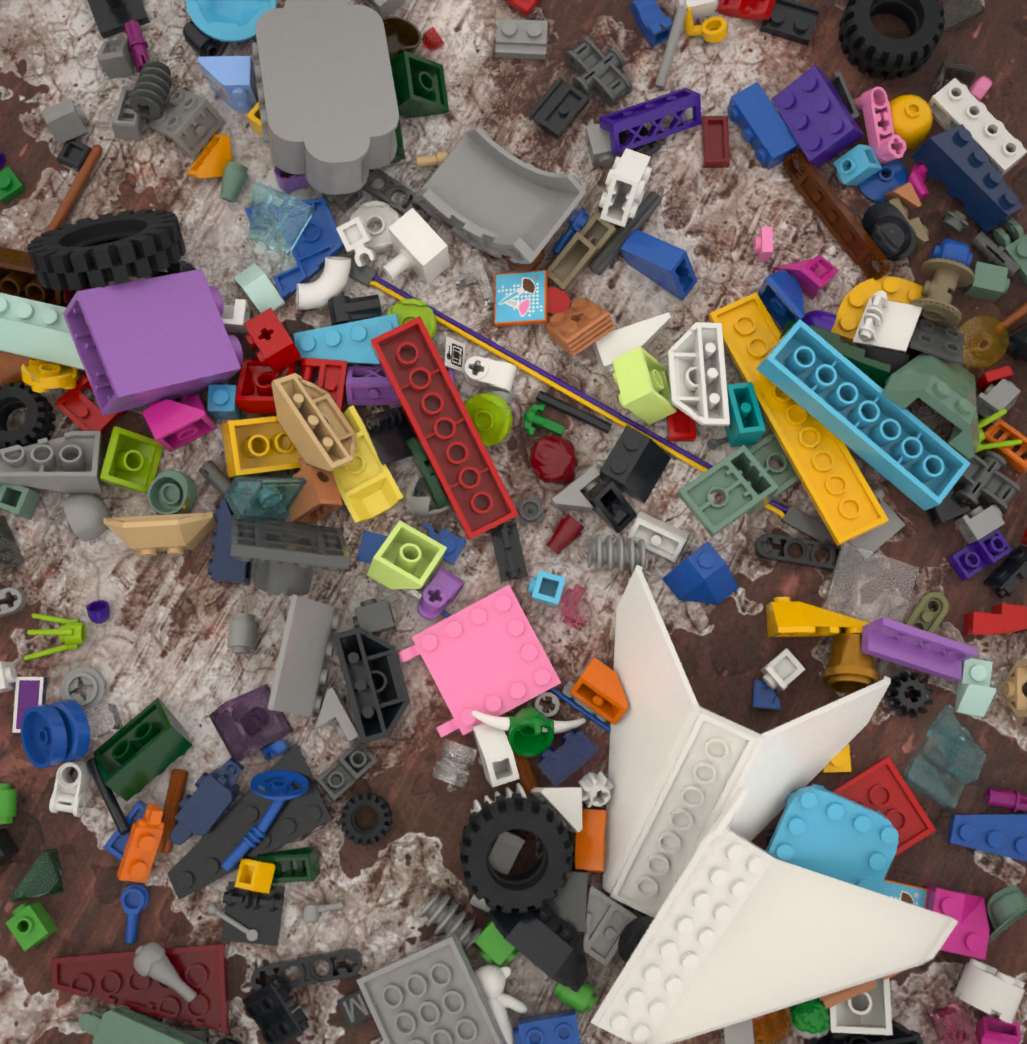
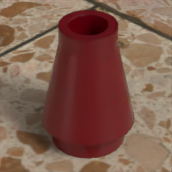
M567 514L564 519L561 517L546 545L559 555L563 549L582 535L581 531L585 527Z

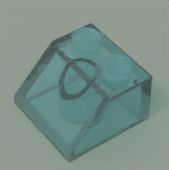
M240 476L234 478L224 497L237 520L282 518L307 481L301 477Z

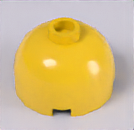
M911 94L898 96L889 102L894 133L905 140L907 149H913L924 141L931 130L933 122L932 110L927 102L919 96Z

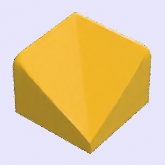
M241 858L235 887L269 894L275 865Z

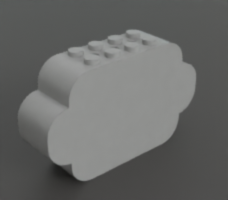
M286 0L285 8L272 9L260 16L256 23L257 43H252L253 60H258L253 61L259 99L260 119L262 121L263 142L269 143L272 161L279 169L290 174H306L309 184L317 191L329 195L356 192L366 184L369 177V169H378L388 165L394 159L397 152L395 129L399 122V110L383 20L372 8L359 4L349 5L348 0Z

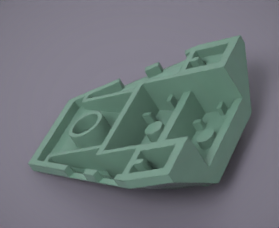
M922 352L888 377L882 391L883 395L903 410L914 400L920 398L954 424L948 444L969 460L974 457L979 443L976 380L972 373L959 364Z

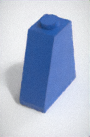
M635 229L620 248L628 265L682 301L698 281L685 250Z

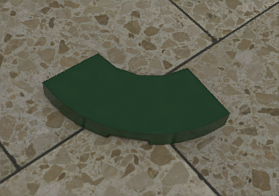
M414 437L406 440L412 460L422 476L431 498L438 508L446 506L448 501L420 443Z

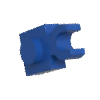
M423 523L422 527L430 532L428 537L447 547L442 560L454 566L467 543L466 540L444 528L437 534L430 524Z

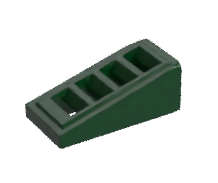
M303 847L258 854L256 856L257 861L273 862L275 865L272 883L315 881L320 874L317 847ZM283 861H284L285 872H282V869H281V862H283ZM292 861H296L297 870L293 869Z

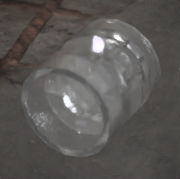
M444 738L439 751L443 758L436 762L431 776L465 788L470 774L467 766L474 764L478 750Z

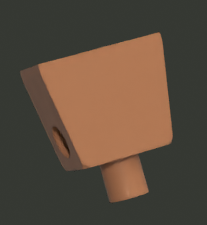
M300 457L298 459L300 471L288 480L290 521L293 523L314 524L342 506V500L333 472L309 465L303 457Z

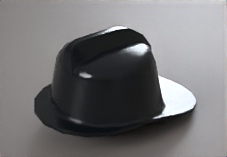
M879 202L868 208L862 220V227L886 258L891 261H900L909 257L916 246V233L899 209L887 202Z

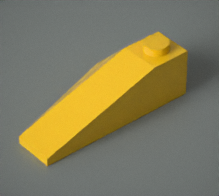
M775 597L774 602L766 605L768 638L835 636L843 633L862 634V627L869 624L868 622L800 601H791L790 597Z

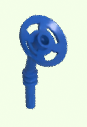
M270 770L253 777L250 784L252 792L262 798L270 799L272 802L257 826L253 825V830L249 829L247 831L248 835L245 834L243 836L244 840L221 863V866L229 872L251 848H255L257 846L256 842H261L260 838L264 839L266 837L265 832L285 801L299 797L308 790V780L305 776L289 770ZM295 782L301 789L294 790L291 784ZM258 788L265 790V794L261 793Z

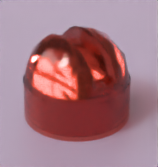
M431 27L423 34L422 41L427 49L436 50L444 45L434 27Z

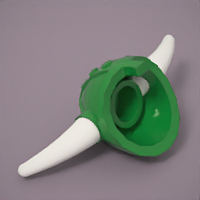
M533 706L523 708L514 717L492 716L476 710L471 712L472 716L485 724L507 731L511 749L517 755L526 758L535 757L543 753L551 745L554 734L573 730L586 722L585 718L571 721L547 719L545 715Z

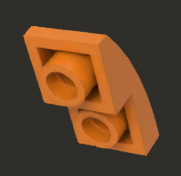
M582 809V830L576 833L575 843L576 871L604 873L607 850L605 836L608 813L606 810Z

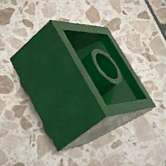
M407 51L401 52L390 60L399 115L416 118L449 112L442 64Z

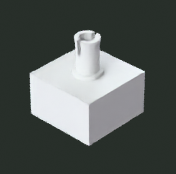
M413 208L388 227L393 248L398 253L395 258L382 267L390 279L395 280L399 274L410 266L428 285L450 266L448 245Z

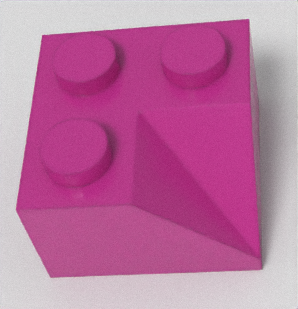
M199 394L195 396L188 395L182 398L180 403L168 399L154 401L148 405V409L142 411L155 440L169 452L218 429L213 417L207 411L205 401Z
M926 885L925 888L929 889L926 909L958 921L939 950L985 960L990 929L984 897Z

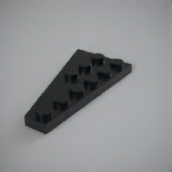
M295 744L270 770H289L302 774L308 780V790L299 797L285 801L265 832L266 837L264 839L260 838L261 842H256L257 846L251 848L242 858L256 860L258 854L270 853L333 820L298 744ZM293 782L291 784L294 790L301 789L297 783ZM258 788L261 793L265 794V790ZM250 789L167 873L179 900L239 869L241 859L229 872L221 866V863L244 840L243 836L245 834L248 835L247 831L249 829L253 830V825L257 826L272 802L270 799L257 796Z

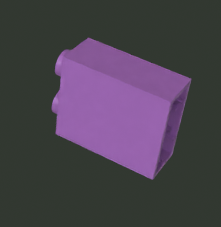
M202 269L87 289L75 293L63 312V316L102 416L147 406L158 400H171L208 391L209 384L225 385L241 369L240 365L243 362L241 344L236 336L227 334L221 319L224 311L222 296L215 286H208Z

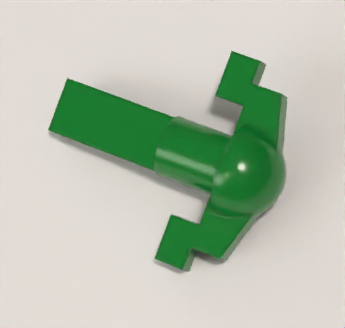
M534 404L525 412L524 430L528 431L527 435L533 436L535 428L531 427V425L534 424L562 436L565 426L536 414L537 411L543 412L545 404Z

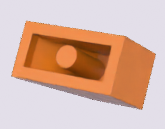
M595 657L569 692L614 725H616L629 707L617 673Z

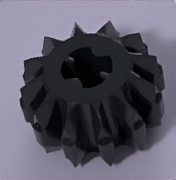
M907 671L900 672L899 677L896 675L890 677L893 685H889L886 691L891 692V695L884 697L885 701H893L889 710L896 711L899 709L898 714L901 718H905L907 714L911 719L917 718L918 712L926 714L927 708L924 704L931 705L933 703V700L928 698L927 694H931L934 691L932 688L925 689L924 686L928 683V679L922 678L919 680L918 672H912L909 676ZM912 691L913 697L905 698L904 692Z

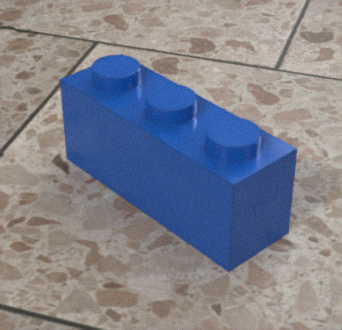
M758 82L731 96L727 108L728 116L732 122L737 123L741 129L743 139L751 144L755 150L757 160L764 164L767 170L784 162L785 156L797 150L798 142Z

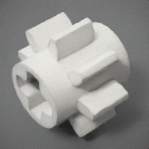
M601 771L598 774L589 772L579 780L580 787H582V801L585 802L588 808L592 805L602 807L611 799L609 790L613 788V785Z

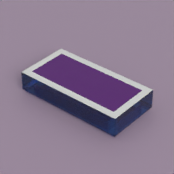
M16 677L12 733H21V721L27 709L46 703L47 677Z

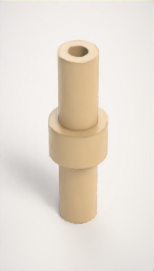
M440 151L435 152V155L415 157L417 168L435 165L438 167L449 153Z

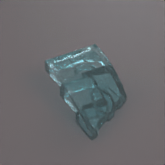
M254 182L249 238L271 251L275 248L289 256L315 209L313 206L284 192Z
M951 705L945 706L916 750L903 776L906 782L949 810L956 807L965 784L978 780L987 758L982 748L973 740V736L968 728L962 727L953 714L955 710Z

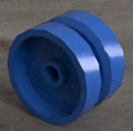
M66 699L50 705L42 704L30 707L25 711L20 727L21 741L24 752L35 767L44 769L56 766L61 762L76 761L86 755L90 744V727L86 714L75 700Z

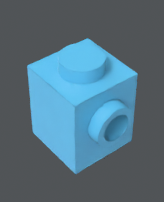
M858 144L833 162L837 169L836 175L844 185L858 186V184L882 169L872 146Z
M539 570L537 578L532 576L528 592L532 593L531 601L558 608L566 578Z

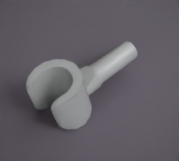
M342 901L329 904L308 903L304 907L303 920L310 922L318 921L319 912L343 908Z

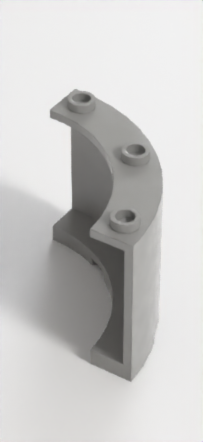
M478 126L468 130L412 199L437 222L442 218L453 227L451 229L453 234L479 250L497 258H501L502 255L508 256L510 261L514 263L531 264L586 194V190L581 186L580 180L570 173L561 174L543 171L531 163L519 160L494 142L490 134Z

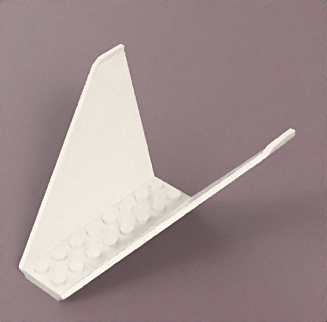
M636 565L616 610L613 671L618 675L629 707L616 725L612 723L610 725L608 779L612 783L613 788L609 790L611 799L606 804L608 818L605 842L607 850L602 888L610 893L611 898L655 918L704 837L738 787L750 793L737 810L730 830L751 842L786 807L787 802L785 800L789 794L796 792L802 787H806L868 724L890 685L891 678L884 676L881 681L763 734L756 733L698 705L643 575V567Z
M738 787L699 845L594 1015L591 1023L632 1044H673L922 965L935 957L958 921L951 917L774 858L765 850L730 830L737 810L750 793Z

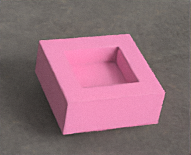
M762 227L758 236L754 237L753 251L758 252V262H768L773 253V227Z

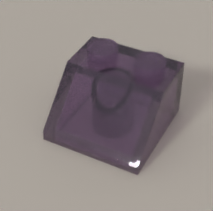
M267 684L224 702L209 715L229 754L239 763L260 753L264 748L294 732L283 712L267 709L271 694Z

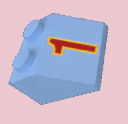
M251 56L198 57V63L210 88L235 111L249 113L259 101L254 64Z

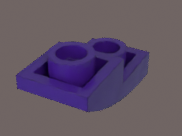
M997 528L954 553L947 560L961 581H964L1013 550Z

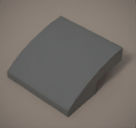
M571 871L566 873L568 881L564 888L558 886L556 889L558 895L552 901L547 897L543 900V903L550 906L553 912L564 922L570 923L576 929V932H585L588 872Z

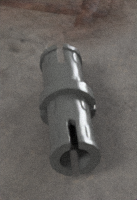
M983 231L970 242L987 258L986 262L988 264L992 263L993 265L1008 268L1007 278L1010 279L1021 268L1004 252L1005 248L1002 245L999 247ZM986 247L990 248V249H991L1001 260H1003L1005 263H1002V262H1001L993 253H991Z

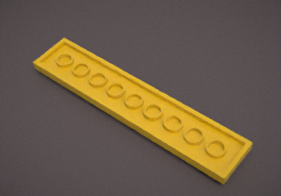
M757 292L709 313L708 318L711 323H722L724 347L744 382L753 383L759 408L836 545L839 546L887 523L889 519L846 445L756 369L779 342L781 336Z

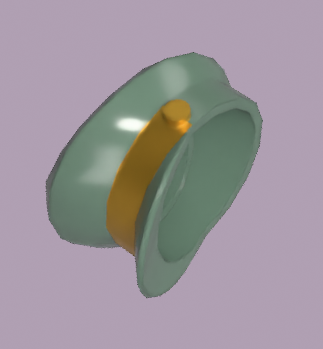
M165 470L150 482L147 499L157 515L186 514L195 504L197 488L194 481L188 475L176 470Z

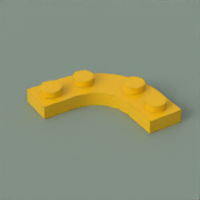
M884 276L878 280L871 278L861 282L850 290L840 303L836 311L837 317L833 328L840 334L841 340L853 344L852 341L869 298L873 294L881 290L887 293L888 301L909 304L914 299L925 298V296L921 295L923 286L892 276Z

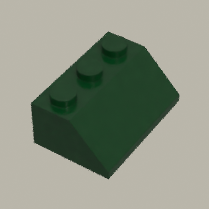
M156 698L95 750L93 755L104 784L125 801H128L135 794L141 792L144 786L156 776L162 774L178 757L184 755L193 744L183 726L159 698Z

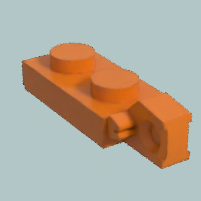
M148 803L143 819L138 818L137 822H133L117 872L119 880L147 883L163 834L164 823L161 821L163 810L159 807L160 805Z

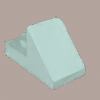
M973 658L962 661V680L958 681L955 704L956 713L978 717L985 716L996 693V688L990 687L993 662Z

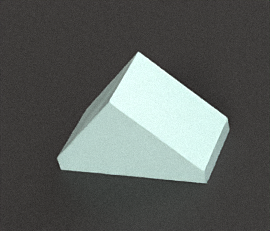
M255 263L234 277V280L260 314L269 308H272L275 312L285 305L284 300L268 277Z

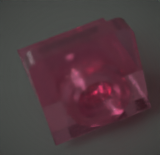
M578 584L575 585L573 590L568 587L561 600L565 604L560 613V616L564 617L562 622L574 629H577L578 626L584 628L587 620L574 614L586 590Z

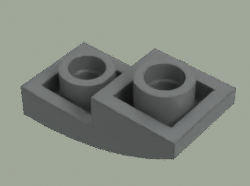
M357 741L330 768L320 775L315 782L335 802L377 762V759L360 741Z

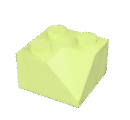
M641 346L612 360L615 369L613 377L619 386L620 394L618 398L623 408L629 409L638 419L641 418L649 425L677 412L676 407L670 402L669 379L665 366Z
M399 520L373 557L367 576L389 589H421L429 582L440 565L447 547Z

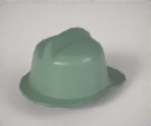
M1010 885L996 892L990 898L987 905V913L994 932L989 936L988 943L1002 934L1014 922L1027 915V896L1018 886Z

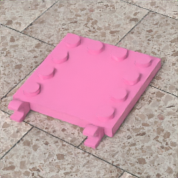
M510 585L412 636L415 645L398 653L402 663H406L421 655L443 696L453 719L436 727L441 738L458 728L462 735L473 731L472 726L484 723L472 716L471 712L473 710L499 717L561 683Z

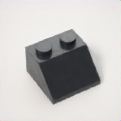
M627 425L600 469L599 479L605 482L609 479L612 480L620 491L645 504L671 457L651 438Z

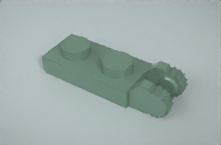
M1014 219L1006 222L1005 227L1014 239V242L1011 243L1009 235L999 227L992 232L993 238L999 247L1002 245L1005 248L1004 252L1021 266L1017 273L1027 285V235H1024L1021 225Z

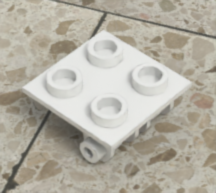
M879 290L869 298L852 342L906 353L922 307L888 301L887 293Z

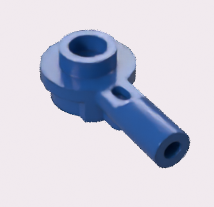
M581 208L580 211L575 209L568 218L567 223L570 226L565 235L559 238L552 249L555 254L559 255L576 232H580L590 215L585 213L584 208Z
M131 884L124 889L120 897L121 905L124 908L123 911L127 914L125 943H136L139 913L147 907L150 900L147 888L140 884Z

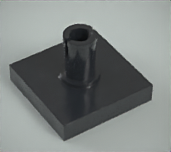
M88 0L99 33L103 39L124 32V24L129 22V20L139 22L140 26L150 22L142 0Z

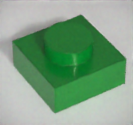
M9 166L0 171V199L6 204L26 190Z

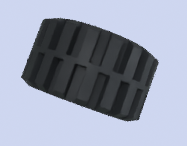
M11 382L4 383V388L0 386L1 449L15 445L24 447L36 444L38 439L46 437L47 440H50L52 436L49 435V432L55 430V425L52 424V421L56 420V416L51 412L54 410L52 405L41 394L32 391V388L28 385L25 386L18 382L13 385ZM20 407H26L27 417L24 424L14 431H8L7 420L10 414Z

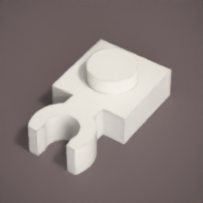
M357 216L336 228L347 252H356L355 262L359 267L365 266L363 262L364 254H368L371 261L377 260L376 253L367 246L373 240L361 216Z

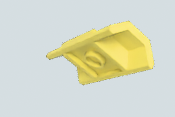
M352 405L343 415L357 434L354 460L352 463L332 470L345 505L355 523L359 524L370 521L391 510L404 497L386 464L381 465L365 425L354 405Z

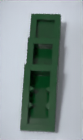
M787 320L779 340L797 321ZM808 325L882 388L890 373L891 365L864 357L865 349L839 342L840 334Z

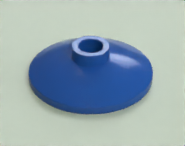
M898 159L882 164L881 170L858 184L860 192L867 199L875 203H888V200L883 195L900 185L908 183L907 169ZM881 172L886 173L889 177H883Z

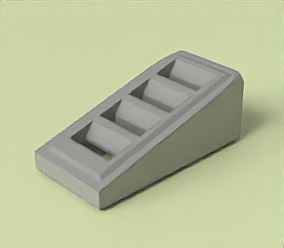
M123 86L111 126L116 138L139 141L143 132L145 118L141 117L133 109H128L132 108L128 98L133 93L134 87Z

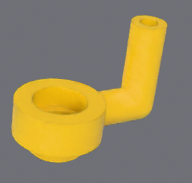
M685 7L688 10L683 26L687 36H703L705 41L711 43H718L727 36L728 28L724 18L711 17L705 20L702 25H694L691 8Z

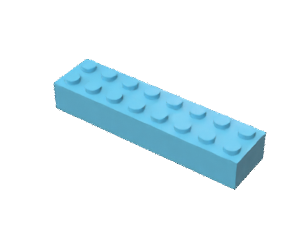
M800 319L784 334L756 368L924 511L940 505L971 464L906 408L903 410L883 395V389Z

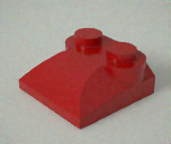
M243 359L235 396L236 406L249 414H277L271 383L273 380L295 373L296 361L274 374L270 366L264 367L259 359Z

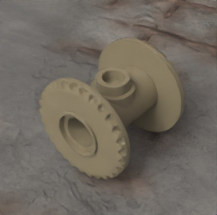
M944 258L928 259L921 266L922 274L929 279L925 281L921 295L925 296V298L914 299L909 304L922 307L919 316L920 320L926 319L938 326H955L961 321L962 313L951 305L952 295L956 287H966L974 282V272L965 264L955 260Z

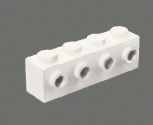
M956 78L932 96L928 105L932 110L933 118L946 131L963 124L970 131L972 138L980 149L986 153L988 160L1002 176L1014 167L1027 153L1022 143L1014 138L1005 129L1003 123L996 120L987 111L986 106L979 102L969 92V89Z

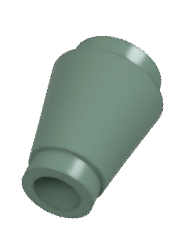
M228 161L227 166L223 167L221 199L235 203L249 176L246 166Z

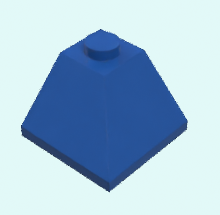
M785 269L766 277L757 294L770 315L782 329H784L788 319L794 321L802 320L804 317L802 289L798 279L792 274L789 275Z

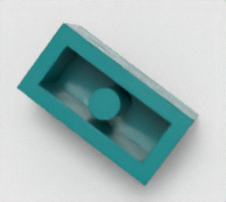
M753 383L728 384L730 425L725 426L729 445L730 447L755 445L766 429Z

